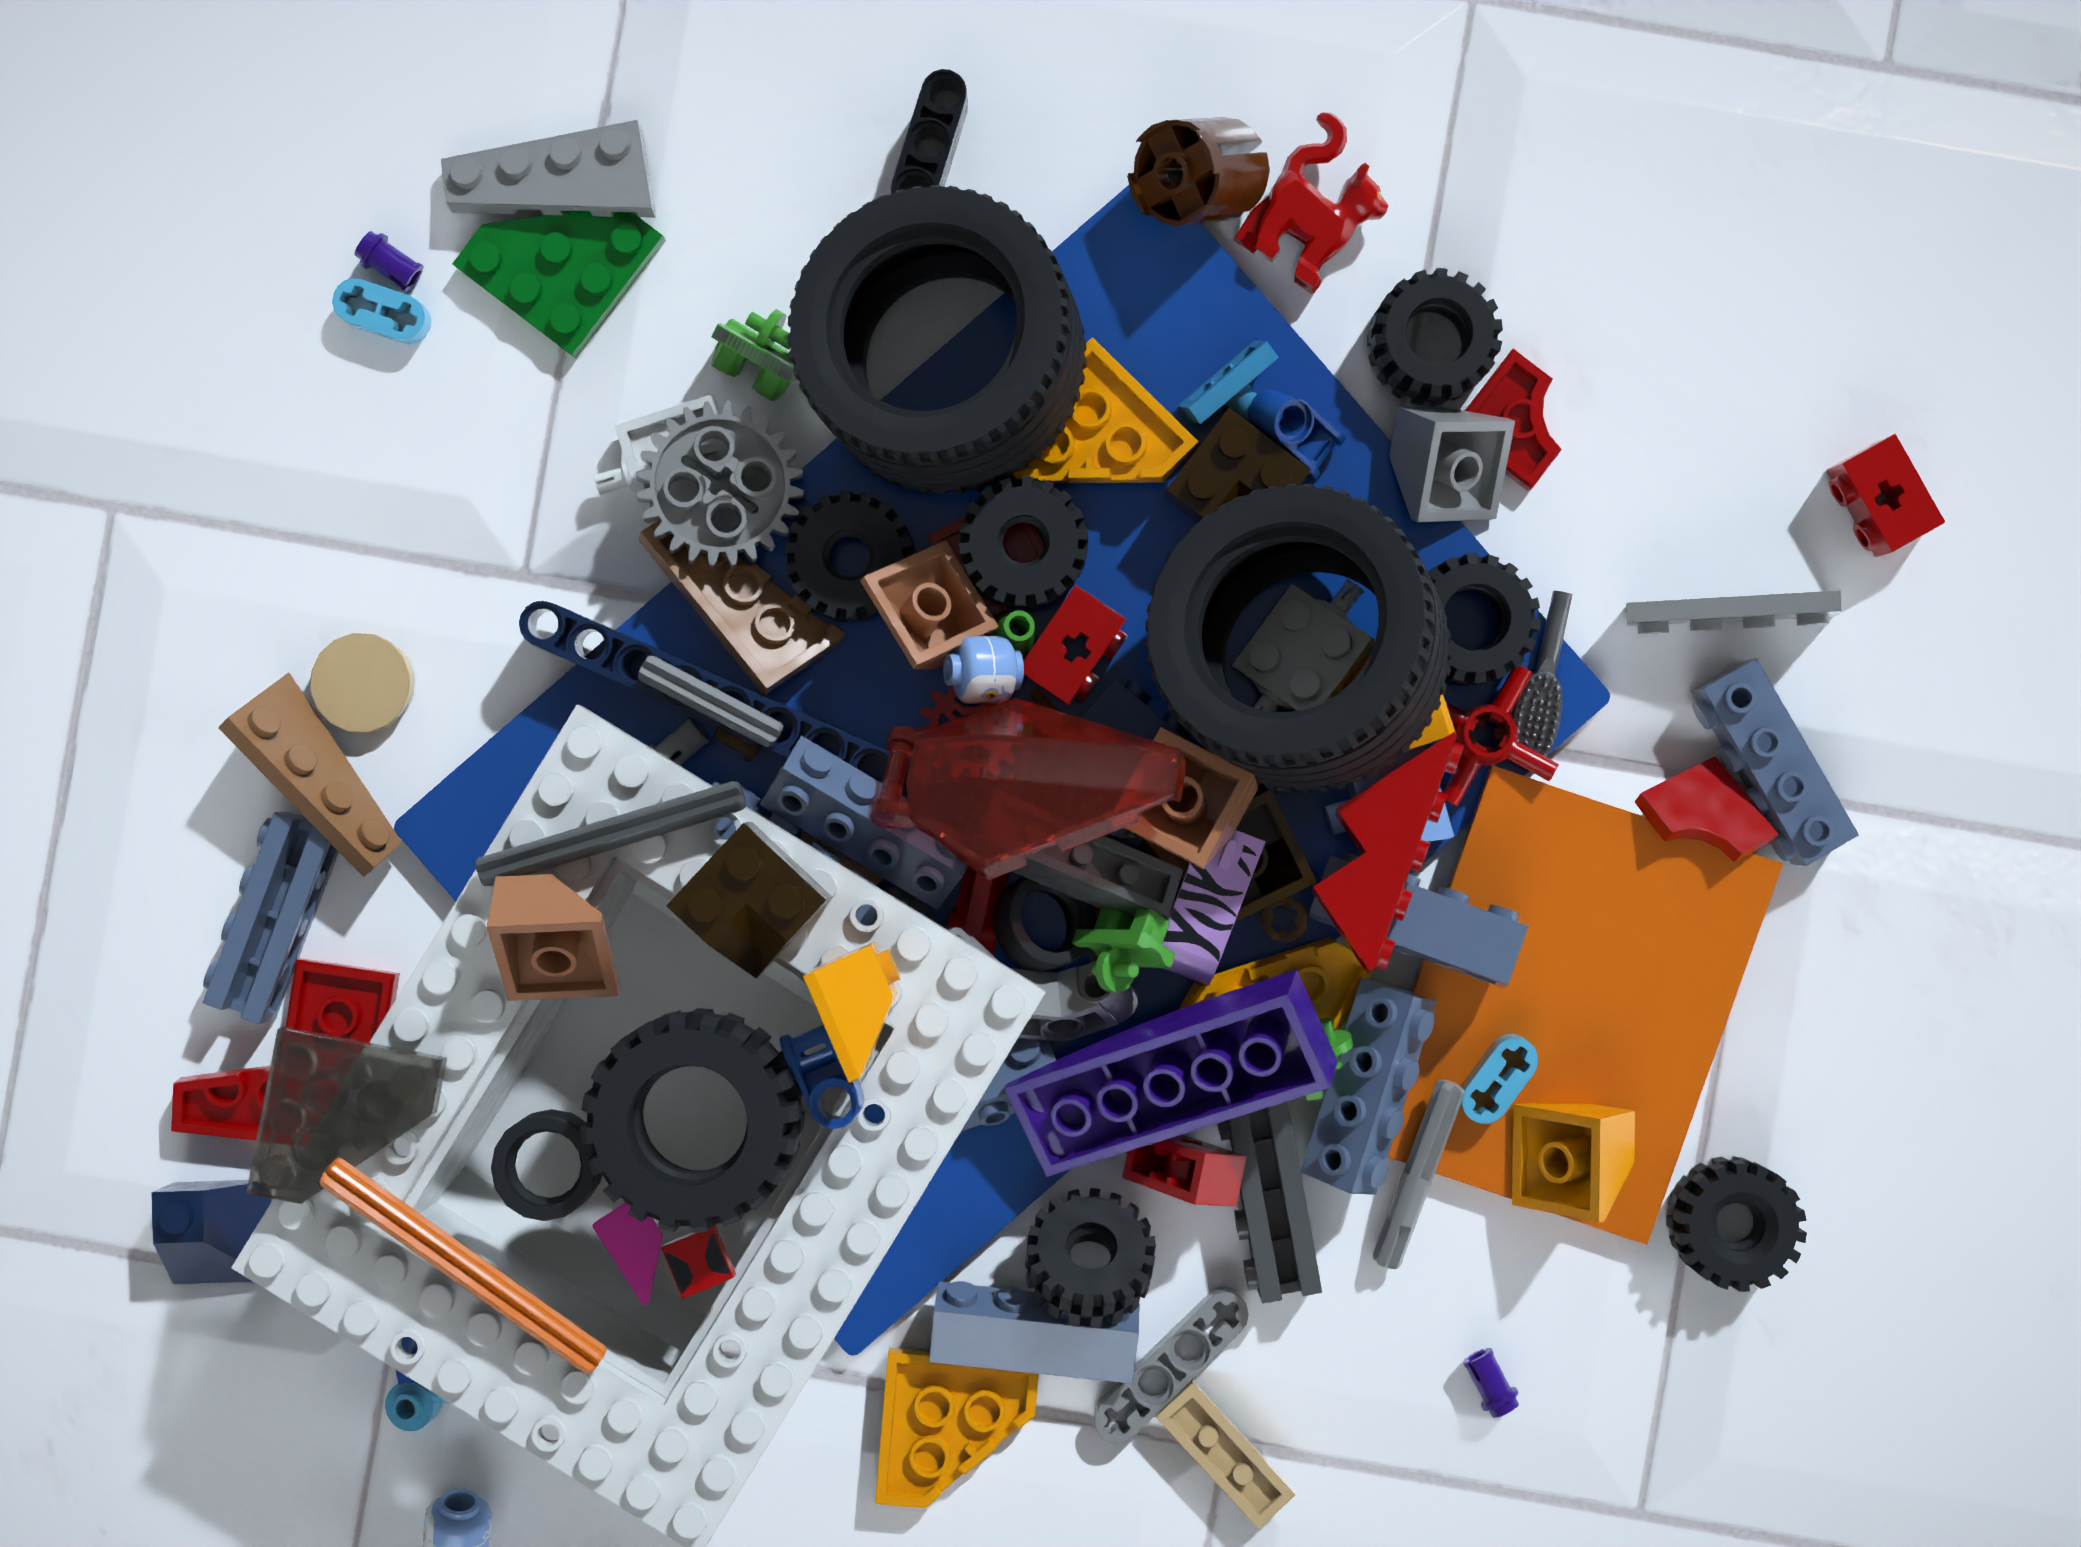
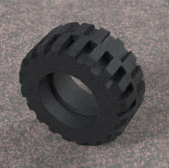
M696 1008L690 1012H681L679 1010L664 1014L657 1019L643 1024L620 1039L610 1048L611 1052L606 1059L599 1062L591 1076L594 1083L592 1088L584 1093L581 1107L582 1111L587 1112V1122L580 1127L582 1144H590L593 1154L586 1161L593 1176L602 1173L609 1184L603 1190L613 1203L619 1198L627 1202L631 1206L628 1215L640 1222H643L647 1217L659 1220L658 1229L675 1232L680 1226H690L692 1233L709 1231L713 1225L723 1223L726 1227L741 1220L750 1210L759 1208L782 1182L794 1162L801 1145L799 1143L800 1135L805 1128V1111L801 1110L800 1098L803 1096L802 1091L786 1063L783 1052H778L769 1042L772 1036L760 1027L754 1030L744 1024L745 1018L732 1013L727 1015L715 1014L713 1009ZM687 1066L710 1069L730 1082L740 1095L747 1115L745 1136L737 1152L722 1165L703 1171L686 1169L667 1160L652 1144L644 1124V1102L657 1080L672 1070Z

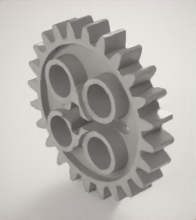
M706 401L703 405V416L698 418L688 407L683 408L684 424L680 426L668 417L665 419V425L669 435L665 437L654 432L650 435L651 441L658 451H641V460L651 466V470L637 471L636 480L650 485V488L636 493L638 502L653 504L652 507L642 514L644 522L659 520L661 523L654 532V538L659 540L671 535L673 539L669 548L670 553L675 554L683 546L689 548V563L692 565L701 553L708 555L710 569L715 568L719 556H726L731 569L736 568L737 554L742 552L754 563L757 560L755 548L757 545L760 544L767 551L773 552L775 545L770 535L772 533L782 537L789 535V529L781 521L782 518H798L799 511L794 506L788 504V501L803 498L804 490L790 485V482L802 478L803 470L787 466L796 457L797 451L796 449L780 450L779 447L783 443L786 433L783 430L770 436L767 433L770 417H764L756 425L750 422L752 414L750 406H747L740 417L733 416L730 401L725 402L721 414H714L709 401ZM709 439H719L727 445L729 452L721 460L710 461L700 453L699 448L701 444ZM684 457H689L714 480L719 481L724 475L729 477L730 491L743 500L756 505L759 509L758 512L755 514L750 513L738 500L724 490L719 491L717 495L710 493L711 481L696 470L686 467L681 460ZM750 469H760L769 476L771 483L765 490L759 492L751 491L743 485L741 480L743 474ZM688 479L695 483L699 492L693 500L679 502L670 495L669 489L671 485L677 480ZM730 509L739 516L740 526L730 533L718 531L711 522L713 515L719 510Z

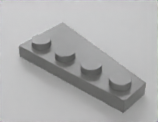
M638 120L440 159L446 204L452 213L516 214L518 210H541L543 215L563 216V211H590L592 216L613 217L614 212H636L638 217L656 218L643 134Z
M1841 590L1626 603L1627 626L1637 625L1638 634L1669 633V624L1690 623V631L1722 630V622L1743 621L1744 629L1775 627V620L1796 619L1797 626L1829 624V617H1835L1841 612Z

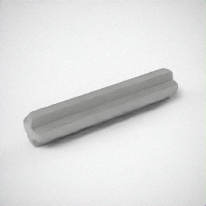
M648 656L639 670L638 678L640 681L765 747H773L781 735L783 725L777 720L655 656Z

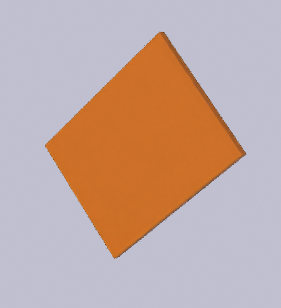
M1489 766L1447 888L1468 895L1470 897L1468 904L1488 911L1490 904L1510 909L1520 915L1517 922L1529 927L1509 984L1504 989L1422 959L1411 992L1437 1001L1433 1012L1435 1023L1430 1036L1424 1041L1418 1060L1419 1075L1414 1086L1408 1091L1402 1110L1404 1114L1403 1126L1399 1134L1393 1139L1388 1158L1403 1163L1407 1162L1435 1083L1439 1079L1455 1082L1461 1087L1464 1080L1498 1037L1505 1034H1518L1527 1039L1538 1054V1067L1534 1075L1504 1115L1495 1122L1479 1124L1471 1120L1460 1107L1435 1174L1512 1199L1514 1104H1595L1635 1111L1634 1164L1606 1220L1598 1223L1563 1215L1559 1216L1647 1245L1783 863L1754 853L1733 862L1719 848L1698 839L1678 838L1665 842L1644 816L1496 766ZM1519 1046L1516 1051L1506 1048L1502 1052L1501 1056L1506 1060V1065L1499 1073L1500 1077L1504 1075L1511 1065L1518 1068L1524 1065L1525 1060L1520 1055L1523 1047ZM1494 1080L1484 1093L1477 1089L1472 1092L1471 1097L1476 1102L1473 1110L1477 1111L1481 1106L1490 1109L1494 1105L1495 1101L1491 1098L1490 1093L1498 1083Z

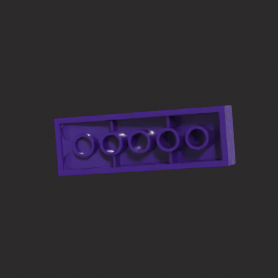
M1296 969L1195 1003L1110 1036L1007 1083L1004 1089L1046 1177L1328 1089L1331 1086L1338 1060Z

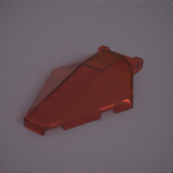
M1013 698L926 731H916L907 726L891 728L886 743L890 753L880 797L873 801L869 817L873 824L882 828H917L940 842L944 849L953 853L959 860L981 876L991 880L1027 866L1026 856L1057 844L1061 852L1139 822L1137 816L1139 812L1170 800L1180 802L1186 762L1182 749ZM911 757V762L906 780L908 802L900 803L907 768L909 764V759Z

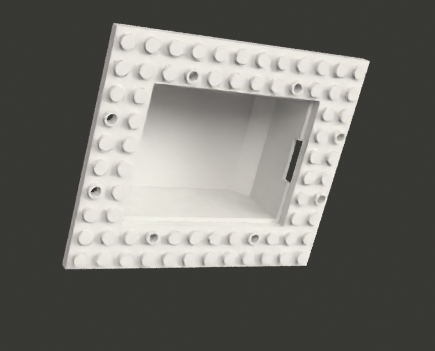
M576 705L484 856L713 786L585 707ZM748 807L735 813L529 874H552L602 913L620 985L619 996L508 1001L487 931V921L494 885L483 886L475 870L231 1267L683 1547H707L1046 993V990ZM723 818L731 819L735 823L736 830L745 822H753L832 896L830 901L757 979L708 946L666 907L728 840L720 837L717 832V825ZM867 904L876 909L877 920L874 924L864 925L858 920L857 911L860 906ZM873 942H876L880 952L887 949L891 952L901 980L893 983L897 994L870 1062L858 1079L865 1098L863 1109L845 1127L830 1129L821 1126L814 1120L804 1096L800 1098L801 1110L805 1111V1128L800 1135L799 1143L801 1145L786 1176L759 1208L750 1210L741 1220L726 1227L723 1223L716 1224L736 1272L734 1278L682 1299L661 1247L665 1243L692 1232L690 1226H680L675 1232L660 1229L663 1233L649 1303L644 1305L592 1227L594 1222L625 1203L622 1198L613 1203L603 1190L609 1184L603 1175L600 1184L588 1201L566 1217L548 1221L522 1217L507 1207L495 1190L491 1163L494 1148L504 1132L529 1114L549 1109L571 1112L587 1122V1112L582 1111L581 1107L584 1093L589 1091L594 1083V1080L591 1078L598 1063L606 1059L610 1054V1048L638 1027L664 1014L679 1010L681 1012H690L696 1008L713 1009L715 1014L727 1015L732 1013L745 1018L744 1024L754 1030L758 1027L762 1028L772 1036L769 1042L780 1052L782 1051L779 1041L781 1036L789 1034L793 1038L823 1025L803 978L805 974L819 965ZM822 1043L805 1051V1054L810 1055L826 1048V1045ZM687 1066L672 1070L657 1080L644 1102V1124L652 1144L662 1156L680 1167L703 1171L722 1165L737 1152L744 1139L747 1115L743 1101L730 1082L710 1069ZM832 1086L828 1087L823 1094V1104L829 1113L842 1116L849 1112L851 1099L846 1090L841 1087ZM871 1104L881 1106L885 1112L884 1120L879 1123L868 1121L865 1117V1108ZM542 1132L534 1134L524 1141L518 1150L515 1166L518 1178L527 1190L537 1196L550 1198L563 1195L574 1186L579 1178L581 1162L579 1152L569 1139L558 1133ZM398 1137L404 1138L409 1142L410 1153L408 1156H402L396 1152L394 1143ZM337 1158L344 1159L605 1345L606 1353L599 1365L590 1374H584L321 1187L319 1181L327 1167ZM654 1219V1221L658 1225L659 1220ZM403 1337H410L415 1340L418 1347L416 1354H409L404 1351L401 1344ZM727 1340L736 1342L740 1347V1354L736 1357L726 1356L722 1352L721 1343ZM545 1424L555 1426L559 1432V1438L557 1440L545 1438L542 1434V1426Z

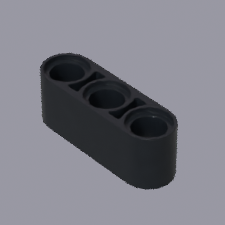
M939 69L933 71L925 78L892 180V194L914 185L924 188L931 187L932 185L945 187L968 113L967 88L964 80L958 73L949 69ZM942 90H951L959 97L957 102L948 108H940L934 105L932 99L936 93ZM926 138H936L944 144L941 152L931 157L920 154L917 151V147Z

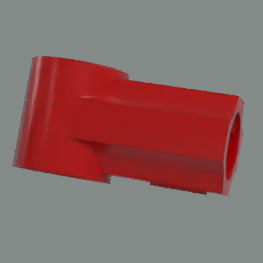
M972 857L962 877L956 909H951L947 930L960 927L966 934L973 936L993 956L997 943L993 928L994 907L1002 891L1006 888L1009 876L1008 870L983 859Z

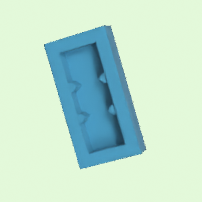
M1254 340L1177 405V407L1189 422L1202 424L1220 407L1226 404L1228 408H1231L1249 422V406L1257 395L1249 383L1275 362L1279 356L1267 341Z

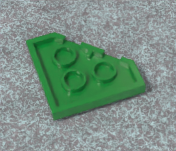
M574 211L563 213V216L544 215L482 224L453 261L452 265L576 359L666 239L633 212H614L613 217L592 216L590 211Z

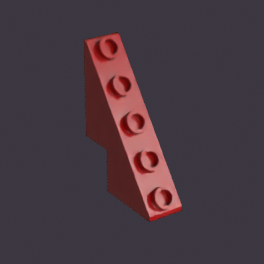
M1455 732L1336 809V818L1362 855L1313 886L1312 893L1367 975L1373 972L1375 968L1385 971L1396 941L1386 938L1393 918L1403 922L1413 894L1412 891L1403 889L1410 869L1417 872L1421 871L1430 846V842L1421 840L1427 820L1438 823L1447 797L1446 793L1438 791L1444 772L1455 774L1465 746L1455 742L1457 738Z

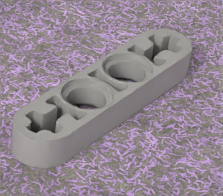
M1227 1287L1216 1288L1208 1293L1135 1364L1133 1384L1117 1382L1099 1400L1094 1411V1422L1097 1432L1104 1440L1119 1444L1133 1438L1242 1332L1247 1325L1249 1314L1246 1302L1241 1294ZM1220 1301L1225 1306L1231 1302L1236 1303L1237 1305L1233 1309L1236 1319L1231 1323L1226 1319L1220 1320L1212 1328L1214 1334L1218 1336L1212 1342L1206 1330L1195 1322L1199 1318H1203L1204 1323L1208 1326L1217 1316L1214 1308L1216 1303ZM1187 1334L1196 1335L1202 1340L1204 1345L1200 1356L1190 1361L1178 1357L1174 1350L1177 1340ZM1152 1369L1164 1373L1168 1380L1165 1390L1159 1395L1154 1396L1145 1394L1138 1386L1141 1375L1147 1370ZM1129 1388L1136 1401L1146 1407V1409L1140 1412L1135 1403L1125 1414L1127 1426L1122 1428L1116 1423L1109 1428L1106 1426L1108 1422L1106 1410L1109 1408L1116 1412L1122 1410L1129 1403L1128 1395L1123 1393Z

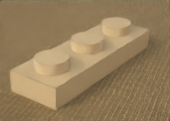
M1193 1379L1155 1416L1258 1529L1296 1496L1290 1484Z

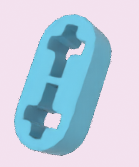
M357 278L344 280L333 293L332 304L334 311L339 318L356 328L405 344L421 341L430 330L431 317L429 311L421 302L410 295ZM361 291H363V297L370 303L377 305L375 313L365 309H358L354 316V309L348 306L347 302L350 297L358 298ZM411 307L410 313L417 318V322L414 326L406 325L403 332H400L401 325L388 318V312L391 310L405 314L408 308Z
M1505 1034L1498 1037L1491 1044L1461 1085L1465 1095L1460 1107L1471 1120L1479 1124H1490L1504 1115L1538 1067V1054L1533 1045L1518 1034ZM1519 1046L1523 1047L1520 1055L1525 1060L1524 1065L1521 1068L1511 1065L1504 1075L1500 1077L1499 1073L1506 1065V1060L1501 1056L1502 1052L1506 1048L1516 1051ZM1494 1080L1498 1083L1490 1093L1491 1098L1495 1101L1494 1105L1490 1109L1481 1106L1477 1111L1473 1110L1476 1102L1471 1097L1472 1092L1477 1089L1484 1093Z

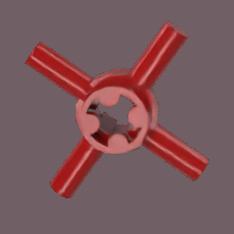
M1519 666L1517 669L1511 670L1492 705H1478L1464 712L1446 702L1457 735L1455 742L1465 745L1454 775H1451L1442 791L1447 794L1445 800L1447 803L1458 807L1480 766H1493L1504 761L1506 758L1548 782L1552 779L1559 764L1518 742L1517 726L1510 715L1533 674L1528 669ZM1488 721L1497 726L1493 731V735L1500 741L1495 749L1493 747H1483L1477 742L1475 743L1474 738L1469 734L1474 731L1475 727H1484Z

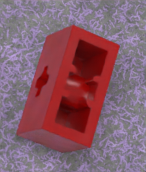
M1896 433L1869 445L1826 470L1831 479L1828 485L1832 496L1840 506L1847 507L1856 523L1853 526V530L1858 542L1865 550L1872 551L1874 557L1892 553L1946 523ZM1881 491H1883L1887 499L1881 503V506H1878L1875 497L1879 496Z
M1075 585L1024 659V676L1067 706H1069L1074 697L1083 703L1100 678L1092 671L1101 657L1104 655L1112 660L1128 637L1126 633L1120 630L1125 624L1126 619ZM1081 635L1087 639L1085 650L1090 655L1086 660L1078 656L1071 663L1065 659L1067 648L1063 645V642L1066 639L1076 641Z
M1182 1134L1128 1151L1122 1178L1194 1205L1236 1207L1247 1156Z

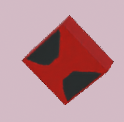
M716 1224L709 1231L689 1233L665 1243L661 1247L682 1299L728 1281L736 1275Z

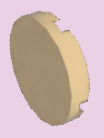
M351 633L334 639L319 653L311 670L310 691L316 708L329 723L348 732L374 733L392 726L400 718L399 716L404 712L405 708L409 706L414 695V673L408 657L392 642L375 634Z

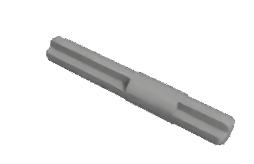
M1439 1079L1435 1083L1373 1252V1259L1382 1267L1396 1270L1403 1262L1465 1095L1464 1089L1455 1082Z

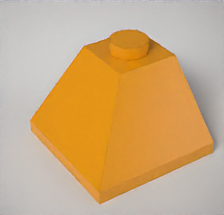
M876 942L819 965L803 976L849 1083L859 1079L867 1068L897 994L893 983L901 980L889 949L880 952Z
M1514 1104L1512 1205L1598 1223L1605 1221L1634 1164L1635 1111L1595 1104Z

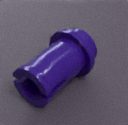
M369 231L361 239L354 253L360 259V265L363 268L368 269L372 267L397 284L405 292L411 290L417 283L424 268L421 263H417L388 243V236L384 233L377 235L373 231Z
M1489 1347L1485 1350L1476 1351L1463 1360L1464 1367L1467 1368L1483 1399L1480 1405L1483 1411H1489L1493 1418H1497L1510 1413L1519 1406L1516 1398L1519 1391L1517 1387H1510L1494 1356L1492 1348Z

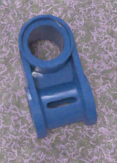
M1267 389L1260 392L1253 398L1249 406V423L1308 467L1311 471L1307 478L1316 481L1321 474L1318 468L1334 446H1341L1346 440L1345 435L1333 424L1321 417L1309 403L1277 390ZM1283 412V417H1282L1281 421L1279 422V417H1280L1281 413Z
M824 1024L793 1038L789 1034L781 1036L779 1041L786 1063L794 1079L799 1084L814 1120L821 1126L830 1129L842 1128L852 1122L863 1109L865 1099L863 1089L858 1079L850 1083L848 1082ZM822 1043L826 1045L824 1049L810 1055L805 1054V1051ZM828 1087H841L849 1094L851 1107L846 1115H832L824 1107L823 1094Z

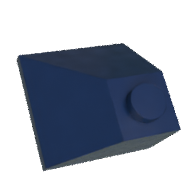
M274 1179L173 1182L151 1192L153 1245L173 1284L253 1282L231 1267L274 1199Z

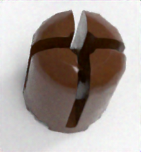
M1210 117L1165 120L1149 126L1136 140V142H1141L1135 155L1134 172L1128 173L1127 178L1132 198L1145 216L1152 215L1160 222L1172 225V227L1229 221L1240 217L1243 212L1250 211L1259 203L1264 195L1270 174L1268 153H1250L1263 141L1253 128L1240 119Z

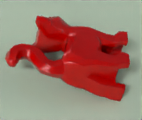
M1322 112L1316 118L1318 124L1327 133L1326 141L1323 143L1300 145L1287 157L1283 170L1271 188L1268 197L1249 212L1233 240L1252 254L1258 250L1272 263L1280 253L1278 242L1284 234L1288 233L1304 244L1305 247L1297 261L1298 264L1293 282L1310 294H1314L1322 282L1318 272L1323 264L1346 247L1357 226L1369 220L1382 219L1389 208L1388 203L1382 196L1380 186L1368 176L1370 166L1367 163L1360 165L1356 172L1346 180L1337 203H1333L1324 197L1303 177L1307 165L1329 163L1342 154L1345 148L1347 128L1342 120L1331 112Z

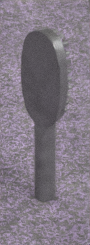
M1557 590L1552 592L1536 671L1533 672L1510 713L1517 726V741L1545 757L1548 756L1555 742L1560 725L1562 687L1555 675L1573 596L1571 593Z

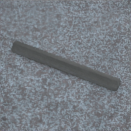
M731 781L479 857L475 862L476 871L483 886H493L495 877L529 875L741 811L746 807L744 792L739 782Z

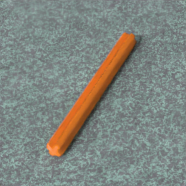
M337 1158L322 1174L319 1181L321 1187L581 1372L590 1374L599 1365L606 1353L605 1345L347 1161Z

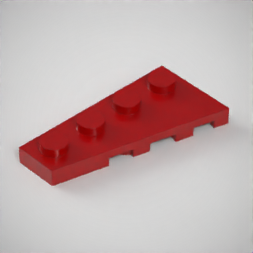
M363 1053L180 1077L173 1083L171 1132L306 1146Z

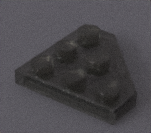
M289 1027L277 1029L246 1194L302 1204L321 1192L324 1188L319 1183L320 1178L334 1160L342 1158L356 1168L437 1112L447 1057Z

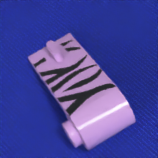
M1235 830L1229 841H1227L1204 870L1189 863L1171 913L1166 919L1170 922L1162 945L1175 953L1171 968L1163 969L1207 986L1210 984L1266 841Z

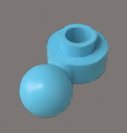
M414 1381V1383L396 1384L392 1387L385 1400V1410L389 1420L397 1428L404 1431H417L430 1423L438 1415L441 1401L448 1404L451 1403ZM404 1399L413 1403L414 1413H410L405 1409Z

